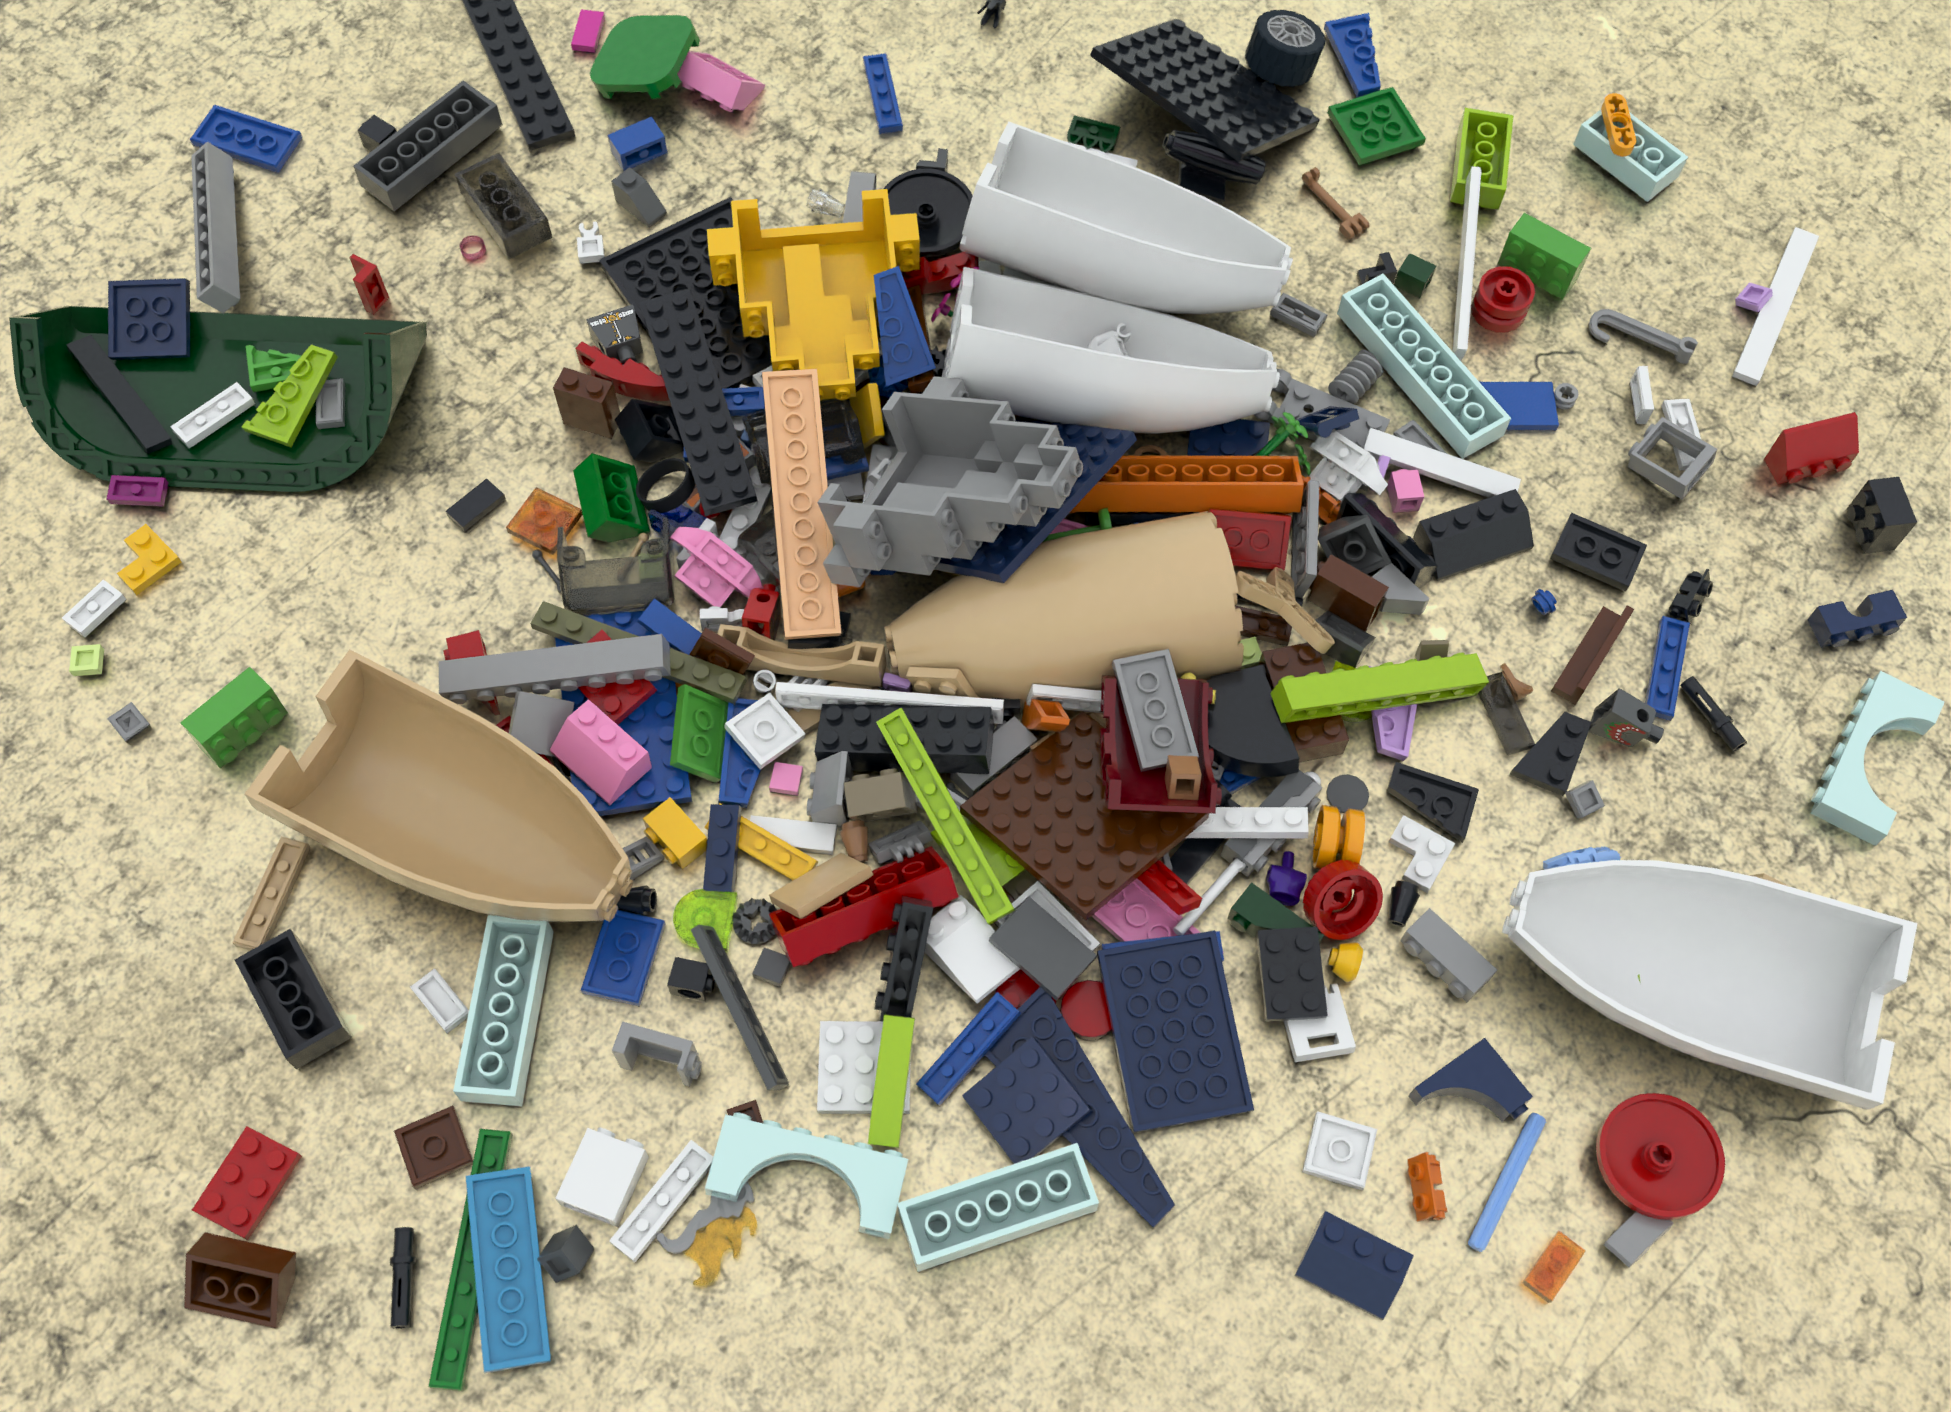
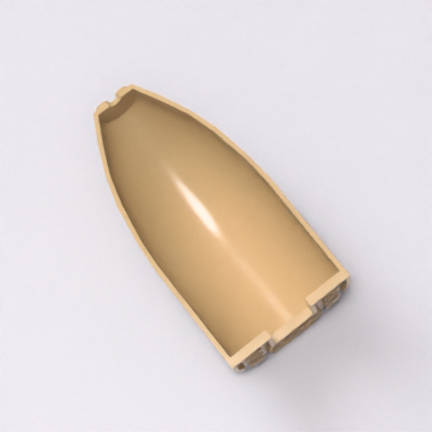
M1208 511L1069 535L1042 542L1005 583L974 576L958 575L920 599L888 626H884L892 674L907 679L906 674L909 667L960 669L979 698L1020 699V709H1024L1025 701L1027 702V696L1032 684L1101 691L1102 675H1115L1112 662L1116 659L1169 649L1177 678H1180L1185 673H1193L1196 679L1209 680L1211 676L1241 671L1244 646L1240 643V631H1243L1242 613L1240 608L1235 609L1237 593L1239 592L1231 555L1222 529L1217 528L1216 517L1212 512L1208 513ZM912 685V691L918 693Z
M350 649L315 696L327 722L299 761H296L290 749L279 745L245 792L246 798L255 810L384 878L423 895L478 913L518 920L578 922L602 921L605 919L610 922L618 910L616 904L621 896L626 897L634 883L633 880L629 879L632 873L629 858L609 827L584 795L553 765L515 737L483 717Z

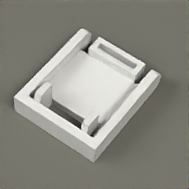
M1337 983L1330 984V994H1328L1327 987L1324 985L1328 1014L1326 1018L1284 1021L1295 1062L1354 1053L1356 1045ZM1335 1035L1334 1045L1310 1048L1308 1039Z

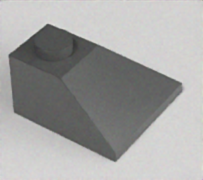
M1368 515L1342 517L1319 528L1318 541L1327 558L1332 554L1365 574L1392 563Z

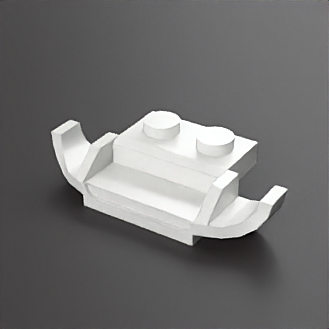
M1337 431L1331 432L1330 436L1326 438L1318 437L1309 446L1314 452H1318L1323 456V459L1309 477L1311 480L1319 481V487L1342 502L1344 495L1356 493L1362 484L1370 487L1379 495L1388 486L1380 473L1376 459L1369 452Z

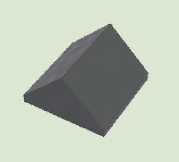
M1330 611L1325 612L1315 620L1335 641L1325 654L1355 670L1376 637Z

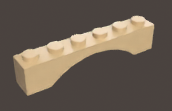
M720 624L717 633L755 655L747 670H769L776 674L881 687L887 666L884 644L855 641L848 645L834 648L790 649L788 644L767 638L748 627Z

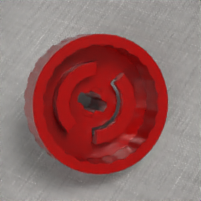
M1351 860L1332 862L1316 872L1309 881L1304 892L1303 910L1307 919L1315 927H1318V930L1325 936L1335 940L1350 939L1363 933L1377 918L1383 902L1382 887L1377 878L1359 863L1352 862Z

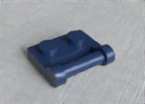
M1329 406L1296 420L1306 428L1307 433L1326 438L1330 436L1333 429L1343 430L1350 427V422L1358 420L1359 415L1355 408Z

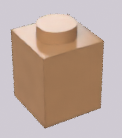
M1168 755L1165 773L1168 799L1198 800L1202 774L1197 756Z

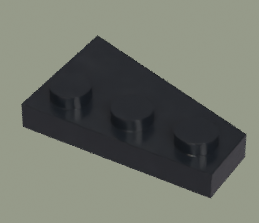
M1564 712L1512 769L1509 775L1564 796L1592 722Z

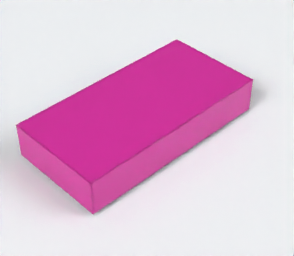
M580 10L571 42L573 51L596 52L605 20L604 12Z

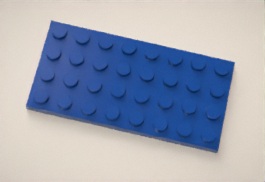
M650 604L580 614L639 637L654 635L637 622ZM555 637L556 647L575 645ZM663 677L657 681H650L657 691L618 724L620 728L648 751L652 768L610 806L570 771L572 784L584 795L599 816L656 808L669 797L676 804L692 802L688 772L670 765L677 702L674 681ZM579 688L574 691L561 690L562 700L575 702L573 712L588 700Z

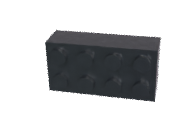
M291 929L234 959L285 1059L296 1070L352 1038L302 942Z

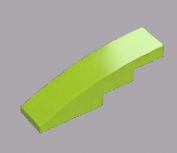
M884 1015L868 1144L899 1148L915 1018Z

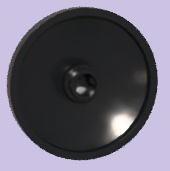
M916 169L895 177L883 188L888 190L890 215L917 214L920 257H938L960 247L964 224L973 197L969 188L960 179L941 170Z

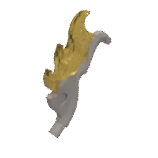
M748 1182L743 1186L736 1202L711 1196L709 1207L705 1210H698L682 1235L677 1239L670 1240L663 1233L657 1234L656 1238L665 1250L673 1254L683 1253L699 1265L701 1276L693 1281V1285L705 1286L716 1279L721 1269L723 1253L726 1250H733V1258L737 1259L741 1251V1233L744 1227H749L750 1235L754 1237L757 1230V1221L754 1213L745 1206L747 1202L750 1204L754 1202V1195Z

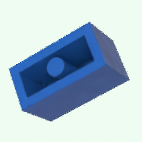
M652 117L608 135L611 153L623 171L668 153L665 136Z

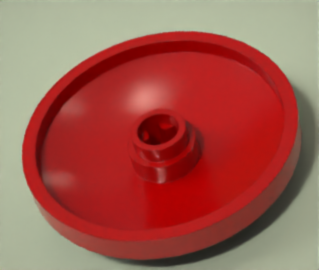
M1646 1093L1636 1095L1615 1107L1607 1115L1600 1127L1596 1143V1156L1600 1172L1612 1193L1632 1210L1655 1219H1681L1698 1212L1717 1195L1725 1174L1723 1146L1709 1120L1689 1103L1666 1094Z

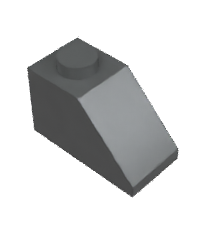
M629 167L611 181L615 201L648 228L667 214V210L649 183L632 168Z

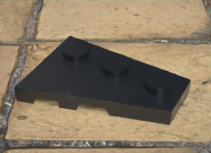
M1396 762L1387 791L1463 843L1479 789Z

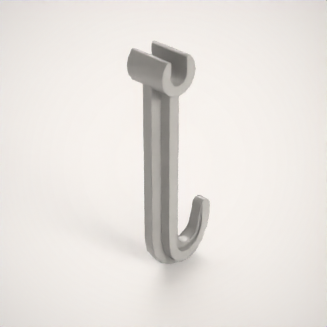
M1601 309L1591 316L1588 325L1591 334L1600 341L1606 343L1610 339L1608 334L1597 327L1598 324L1604 323L1673 353L1675 359L1683 364L1689 362L1698 344L1692 337L1679 339L1610 309Z

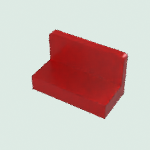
M352 254L349 258L356 273L353 282L365 311L375 315L389 299V295L377 265Z

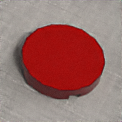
M1085 980L1077 982L1066 991L1062 998L1060 1012L1074 1036L1083 1040L1094 1041L1112 1032L1102 982Z

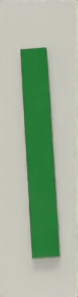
M479 1130L471 1175L506 1170L512 1139L510 1131ZM467 1195L428 1387L433 1389L463 1391L478 1316Z

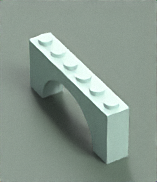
M1882 671L1873 679L1868 678L1862 686L1860 692L1864 696L1862 700H1857L1851 711V714L1855 716L1843 728L1841 735L1845 738L1833 750L1831 757L1835 760L1832 765L1829 764L1821 777L1825 782L1822 787L1819 786L1811 799L1815 803L1811 814L1874 846L1888 835L1897 812L1886 806L1875 795L1868 783L1864 770L1866 746L1872 736L1888 730H1908L1924 735L1936 723L1945 703Z
M733 1113V1116L725 1114L705 1186L706 1195L736 1202L746 1182L764 1167L787 1160L814 1162L835 1172L852 1190L859 1207V1232L885 1239L890 1238L908 1163L907 1158H902V1153L894 1150H885L884 1153L874 1151L871 1145L861 1142H855L854 1146L842 1143L841 1138L832 1135H824V1138L812 1136V1132L804 1128L795 1127L793 1131L781 1128L782 1125L778 1122L764 1120L763 1123L751 1121L750 1116L742 1113Z

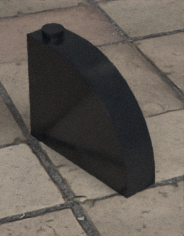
M1261 665L1206 680L1209 683V687L1216 690L1215 704H1208L1209 748L1214 751L1213 761L1232 772L1253 777H1279L1299 772V755L1286 724L1280 721L1270 694L1272 690Z

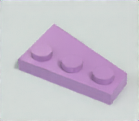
M1417 704L1371 710L1378 753L1402 761L1408 758Z

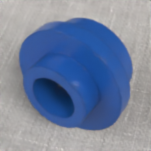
M1541 589L1535 591V595L1531 598L1535 608L1542 615H1546L1548 612H1555L1557 601L1552 593L1548 590L1544 592Z

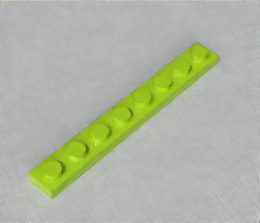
M899 708L876 722L986 922L991 925L1015 911L903 709Z

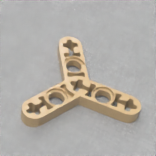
M1275 567L1267 576L1266 582L1241 571L1235 575L1239 592L1237 594L1278 612L1315 650L1325 654L1335 643L1332 636L1295 601L1294 581L1284 570Z

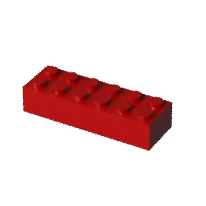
M930 846L925 848L923 853H914L912 858L904 857L903 862L897 863L894 861L873 870L872 877L802 919L783 909L770 913L769 917L778 941L793 967L798 965L804 966L811 963L814 958L839 951L847 944L864 941L869 935L880 930L894 928L897 922L892 921L895 903H901L902 896L932 901L933 908L948 905L951 900L959 897L949 866L934 848Z

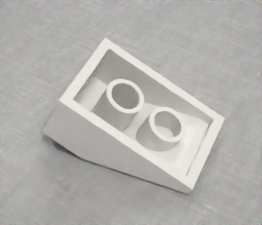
M960 895L931 918L925 953L978 1004L1020 970V968L989 942V938L994 934L995 930L986 922L981 913Z

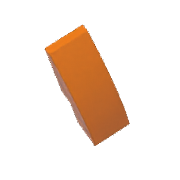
M1031 699V704L1028 706L1025 701L1021 723L1027 729L1061 732L1069 725L1070 719L1060 702Z

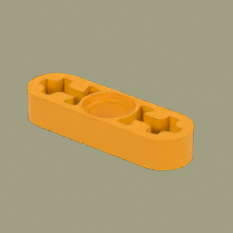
M1611 93L1605 97L1601 111L1611 151L1618 156L1624 157L1632 153L1636 144V137L1626 99L1620 94ZM1613 122H1620L1625 127L1618 128L1613 125Z

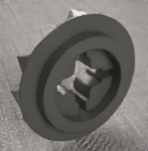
M751 898L745 903H740L739 908L733 913V928L736 935L741 940L750 944H761L774 937L776 933L769 914L777 911L775 905L767 902L764 898L761 900ZM760 911L761 920L765 922L757 923L752 931L751 920L747 918L755 917Z

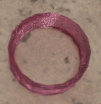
M471 235L465 237L460 242L461 253L467 259H479L485 254L486 247L481 237ZM475 241L483 245L477 253L469 254L463 251V247L469 242Z

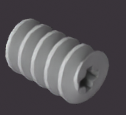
M1361 350L1340 374L1329 383L1328 391L1335 397L1355 404L1358 402L1359 397H1362L1365 391L1370 389L1371 384H1374L1377 378L1382 376V366L1372 353L1367 350Z

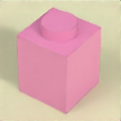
M1400 469L1392 472L1387 486L1392 512L1419 511L1424 499V493L1418 470Z

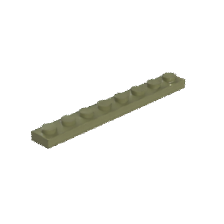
M545 601L542 602L530 623L532 629L572 644L587 643L602 629L612 640L639 637ZM670 648L671 676H662L676 683L689 685L732 704L736 703L747 682L746 676L672 648Z

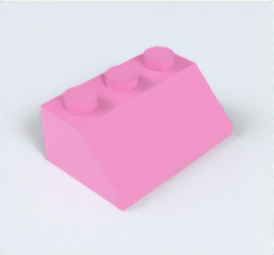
M696 51L688 52L677 74L682 81L681 85L692 91H695V89L700 91L701 97L713 102L714 100L718 101L720 107L729 112H733L734 109L744 110L765 87V84L713 55Z
M589 699L567 717L550 748V753L609 806L652 768L648 751Z

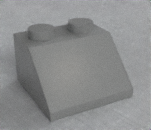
M848 751L838 752L816 762V771L810 774V789H813V797L808 798L807 816H811L813 822L837 824V827H841L842 824L849 822L844 782L852 781L854 774Z

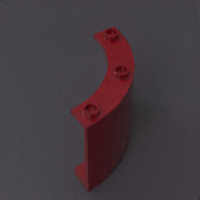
M1102 675L1100 712H1103V718H1106V728L1100 729L1102 785L1106 786L1104 798L1108 809L1216 814V805L1221 804L1222 792L1221 788L1217 787L1218 784L1215 781L1211 767L1214 760V751L1209 748L1208 704H1212L1213 689L1209 687V683L1206 680L1177 678L1198 751V762L1202 774L1198 800L1168 799L1165 785L1166 767L1141 772L1118 689L1117 679L1115 675Z

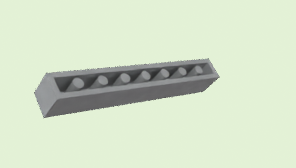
M206 142L191 156L197 299L224 313L230 307L237 305L241 297L233 157L211 143Z
M662 634L439 661V694L456 704H464L467 700L472 699L491 701L497 696L515 698L516 691L547 694L550 690L555 689L574 691L580 686L600 688L604 687L606 683L613 682L631 684L636 679L657 681L662 679V676H671L669 642Z

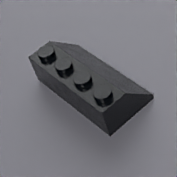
M1516 489L1421 520L1413 536L1417 546L1425 554H1429L1438 565L1434 574L1437 581L1533 549L1534 547L1529 511Z
M1347 493L1344 495L1336 520L1347 516L1368 515L1392 564L1419 589L1433 579L1438 567L1434 559L1429 554H1425L1410 536H1406L1397 527L1393 519L1387 517L1379 510L1373 500L1368 499L1363 493Z

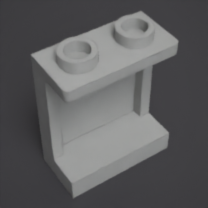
M622 1021L612 1048L620 1068L632 1071L637 1056L640 1054L678 1065L677 1070L685 1086L690 1087L692 1080H697L702 1062L699 1061V1053H697L693 1041Z

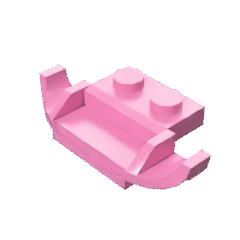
M678 527L671 535L670 539L680 544L690 554V557L674 577L709 605L721 607L734 590L738 593L741 592L749 599L752 589L763 588L753 565L710 531L692 527Z

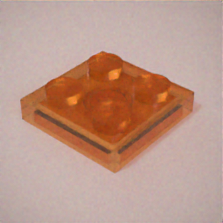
M536 487L506 526L509 534L554 555L583 514L580 508Z

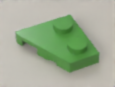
M247 345L246 354L252 391L258 392L274 389L279 382L285 381L291 374L290 369L301 355L283 354L271 349L268 352L256 350L252 345Z

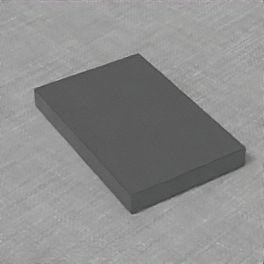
M1028 897L989 938L991 944L1056 1001L1097 957L1093 951L1031 897Z

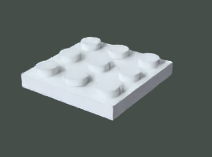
M820 1021L818 1114H871L883 1027L882 1021ZM910 1068L903 1114H910Z

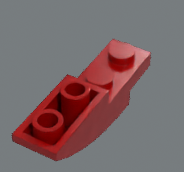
M966 252L928 262L925 257H921L918 270L901 271L906 287L920 285L922 294L948 291L959 288L960 284L952 288L950 282L962 273L963 267H979V257Z
M583 341L576 347L579 363L590 369L591 376L613 382L615 393L641 400L670 401L662 375H657L650 371L645 364L637 363L629 358L623 365L618 359L606 356L596 346H589Z

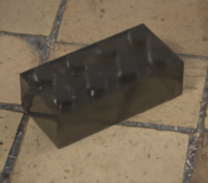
M500 153L455 174L461 195L508 260L553 238L548 218Z

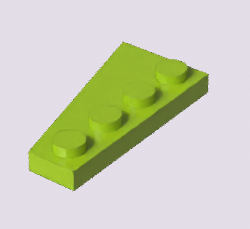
M310 345L290 369L291 374L285 381L279 382L273 389L275 393L266 403L262 402L256 409L258 413L251 421L247 420L242 425V428L248 433L292 447L338 356L332 351Z

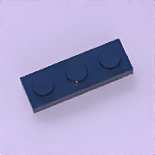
M711 804L703 883V891L706 893L734 894L742 807L739 805Z

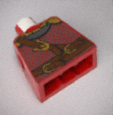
M765 584L762 589H752L742 615V627H748L772 640L776 638L781 618L780 593H778L779 589L775 585ZM758 623L764 624L763 629L758 626Z

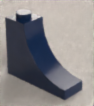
M1486 1038L1480 1040L1420 1083L1409 1094V1098L1416 1106L1423 1101L1439 1096L1468 1098L1491 1110L1502 1122L1510 1116L1515 1120L1529 1109L1526 1104L1533 1098Z

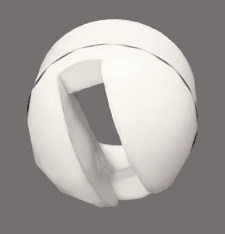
M769 670L758 671L753 679L755 689L761 693L772 691L776 684L775 675ZM760 678L771 684V686L768 688L757 680Z

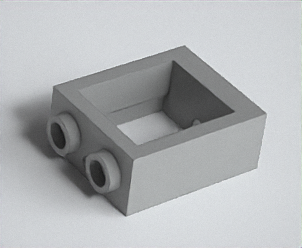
M1662 417L1656 425L1652 423L1644 433V439L1640 443L1636 442L1631 447L1628 456H1630L1628 468L1683 499L1714 463L1717 448ZM1660 439L1695 458L1679 478L1645 458Z

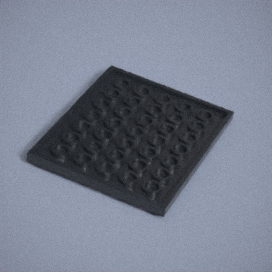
M1173 19L1095 46L1090 54L1093 59L1197 133L1208 137L1207 140L1213 141L1218 148L1238 162L1316 128L1320 121L1318 117L1313 115L1310 109L1297 104L1293 97L1277 90L1274 84L1261 79L1251 69L1241 65L1238 59L1225 54L1218 45L1211 44L1204 39L1202 34L1192 31L1179 19Z
M732 197L722 200L599 260L601 268L628 306L633 304L636 318L648 335L649 331L640 302L690 289L722 389L739 388L741 384L746 385L753 381L754 374L772 365L769 335L757 338L751 336L744 337L738 284L730 286L713 285L707 229L733 227L731 201L734 200Z

